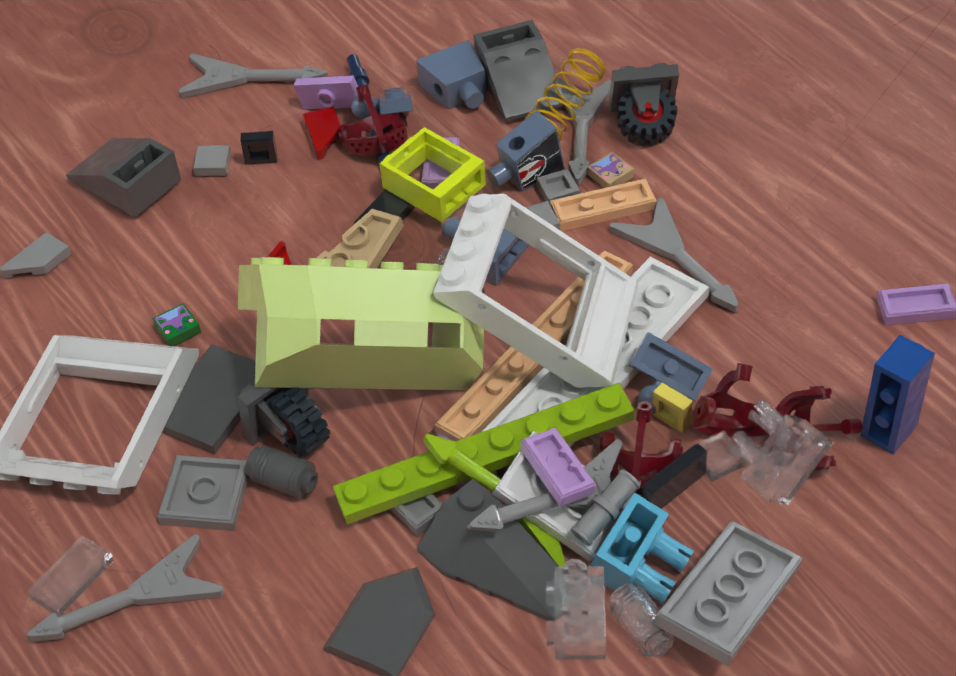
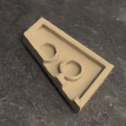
M371 209L342 235L343 241L330 252L323 251L317 258L332 259L331 267H345V260L368 261V268L377 269L404 226L402 219L399 216Z

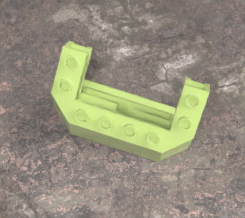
M274 257L251 258V265H239L238 309L257 310L255 387L469 390L483 371L484 329L437 300L433 294L443 265L416 263V270H403L404 262H381V269L368 268V261L345 260V267H331L332 259L308 258V266L284 265V258ZM321 319L355 320L354 344L320 343ZM428 322H433L432 346H428Z

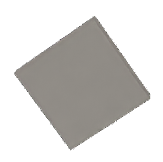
M176 455L157 516L159 524L235 531L249 476L245 473L247 460Z

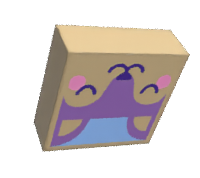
M611 152L587 167V175L603 188L624 184L634 177V168L614 152Z

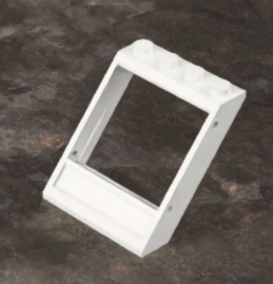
M479 194L477 196H470L433 294L443 304L574 387H608L613 385L638 284L635 279L506 194ZM503 229H506L585 281L566 346L481 292Z
M53 335L0 430V480L17 481L20 480V476L30 477L29 483L35 485H53L54 480L63 482V488L85 490L87 485L97 486V493L112 495L120 494L121 488L136 486L199 357V349L73 335ZM60 375L157 385L120 463L115 462L114 467L26 456L23 450H20Z

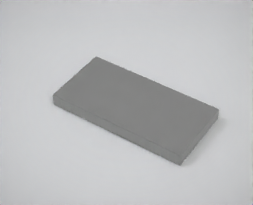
M731 521L656 614L654 625L729 666L796 574L803 558L748 528Z

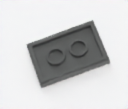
M211 344L193 367L162 433L215 454L241 420L238 395L241 394L247 385L255 382L256 361Z

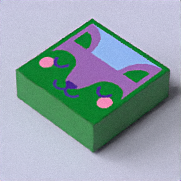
M184 303L152 318L154 326L168 346H175L201 333L199 323Z

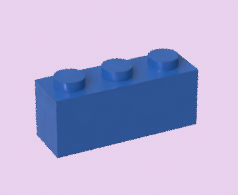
M899 335L874 365L861 437L894 455L918 425L935 355L934 352L926 349L919 343Z

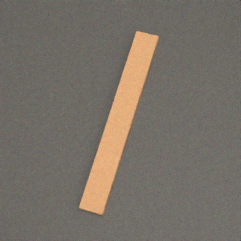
M605 250L599 255L628 276L633 273V264ZM578 277L532 325L565 345L568 341L585 281ZM510 347L436 422L435 433L442 434L449 440L456 442L482 432L538 374L543 366Z

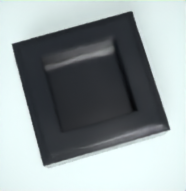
M273 131L241 133L240 142L245 164L277 162L278 153Z

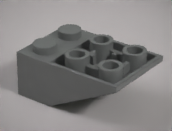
M533 20L473 35L474 49L485 69L486 85L505 121L526 117L530 111L536 110L537 100L544 97L546 87L553 84L555 71L543 37ZM557 78L555 80V84H559ZM554 87L549 88L547 97H554L564 101L559 97ZM557 87L558 91L563 96L561 88ZM548 99L554 109L565 106L558 101ZM542 100L538 104V110H551L546 100Z
M112 138L66 174L69 180L133 217L138 216L181 180L174 151L151 138Z

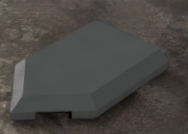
M418 567L363 583L324 645V650L382 676H399L435 616Z

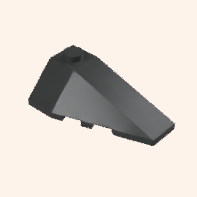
M472 479L443 502L418 545V552L444 576L455 581L458 578L476 585L477 590L487 595H490L491 592L513 601L514 607L558 625L586 600V596L517 520L503 524V528L498 532L469 530L467 528V525L492 504L497 509L505 507L491 493Z

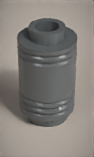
M268 446L255 447L250 452L246 461L245 473L250 476L251 481L299 499L304 498L307 493L311 494L318 482V473L313 462Z

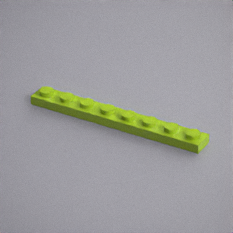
M616 383L456 441V449L492 472L511 465L521 450V441L528 438L533 431L539 434L556 427L566 443L569 444L635 420V411L621 384ZM428 451L334 485L333 489L345 522L350 524L472 478L449 462L443 465L440 464L432 452Z

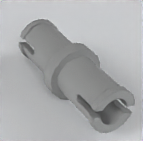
M621 469L601 495L596 494L591 499L592 506L578 523L571 528L572 534L583 544L590 547L593 540L611 520L616 521L620 516L619 510L636 489H639L641 486L639 481L629 472Z

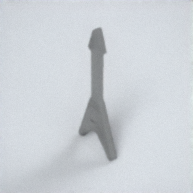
M190 54L191 63L205 73V75L180 88L178 91L180 98H186L247 82L296 81L297 78L328 77V74L325 70L310 66H304L303 69H248L209 57Z
M557 78L559 84L570 87L561 78ZM611 79L593 89L591 94L579 93L584 99L583 107L571 106L575 111L576 118L572 120L575 126L573 160L569 161V171L577 185H580L585 178L587 167L590 165V162L586 161L588 127L591 126L610 96ZM560 87L563 96L568 101L577 105L582 103L575 93ZM565 106L569 116L572 117L573 113Z
M663 198L657 199L654 221L650 225L643 226L617 222L610 224L611 233L668 259L676 260L697 281L709 286L712 302L733 312L738 311V301L731 286L728 284L723 286L684 250V244Z
M620 439L611 443L584 467L596 484L594 494L564 506L590 508L592 506L591 499L596 494L601 495L611 483L610 473L622 447ZM550 492L499 509L492 504L467 525V528L469 530L498 532L505 523L555 508L559 505ZM631 495L627 502L622 506V508L620 509L621 511L624 510V508L626 507V505L628 504L629 500L633 495Z
M194 534L133 582L127 590L59 617L56 613H52L31 629L27 635L31 642L62 639L65 636V631L132 604L146 605L221 598L224 596V590L221 585L185 575L187 567L201 544L200 536Z

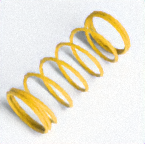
M582 48L572 49L568 55V60L564 61L561 65V72L554 75L553 84L547 86L544 90V97L537 100L536 110L530 111L526 118L535 111L557 118L564 125V130H559L554 122L545 117L557 128L560 142L562 139L561 132L568 130L566 123L560 117L567 120L576 118L575 111L571 106H584V99L579 93L591 94L593 89L588 81L599 82L605 74V66L601 59L589 50ZM582 53L593 59L599 65L601 74L592 64L580 59H573L572 54ZM574 61L586 64L596 71L598 75L585 72ZM569 62L578 74L564 71L566 63ZM562 74L570 87L555 84L556 78ZM565 74L582 79L590 87V91L584 92L574 87L568 81ZM554 87L559 97L564 101L554 97H547L549 88ZM557 87L572 91L581 99L582 103L577 105L568 101L560 94ZM548 99L564 104L571 110L573 116L567 117L559 113L552 107ZM542 100H546L548 106L556 114L546 110H538V104Z

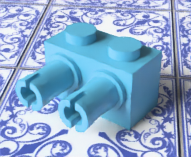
M634 492L585 573L619 594L625 586L630 587L632 584L663 604L676 581L669 579L645 564L646 559L643 558L644 555L648 556L651 553L681 573L694 550L663 532L665 528L662 525L669 513Z

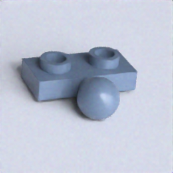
M403 87L385 89V95H379L377 99L371 96L375 110L380 111L381 114L413 111L411 93L404 92ZM357 95L352 101L351 109L356 117L364 119L369 116V112L365 102L359 100Z
M649 332L646 333L629 363V366L655 380L652 385L645 386L638 395V403L646 401L652 404V414L656 413V408L653 404V391L661 383L666 384L694 402L713 370L708 365Z

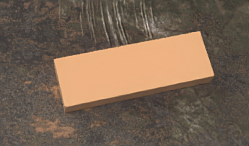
M645 178L551 200L550 206L560 222V231H565L655 210L657 200Z

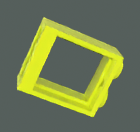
M425 127L414 136L408 138L402 146L392 154L387 155L379 163L382 187L440 222L447 219L467 202L470 196H474L486 185L484 160ZM427 159L452 173L434 189L409 176L412 171Z

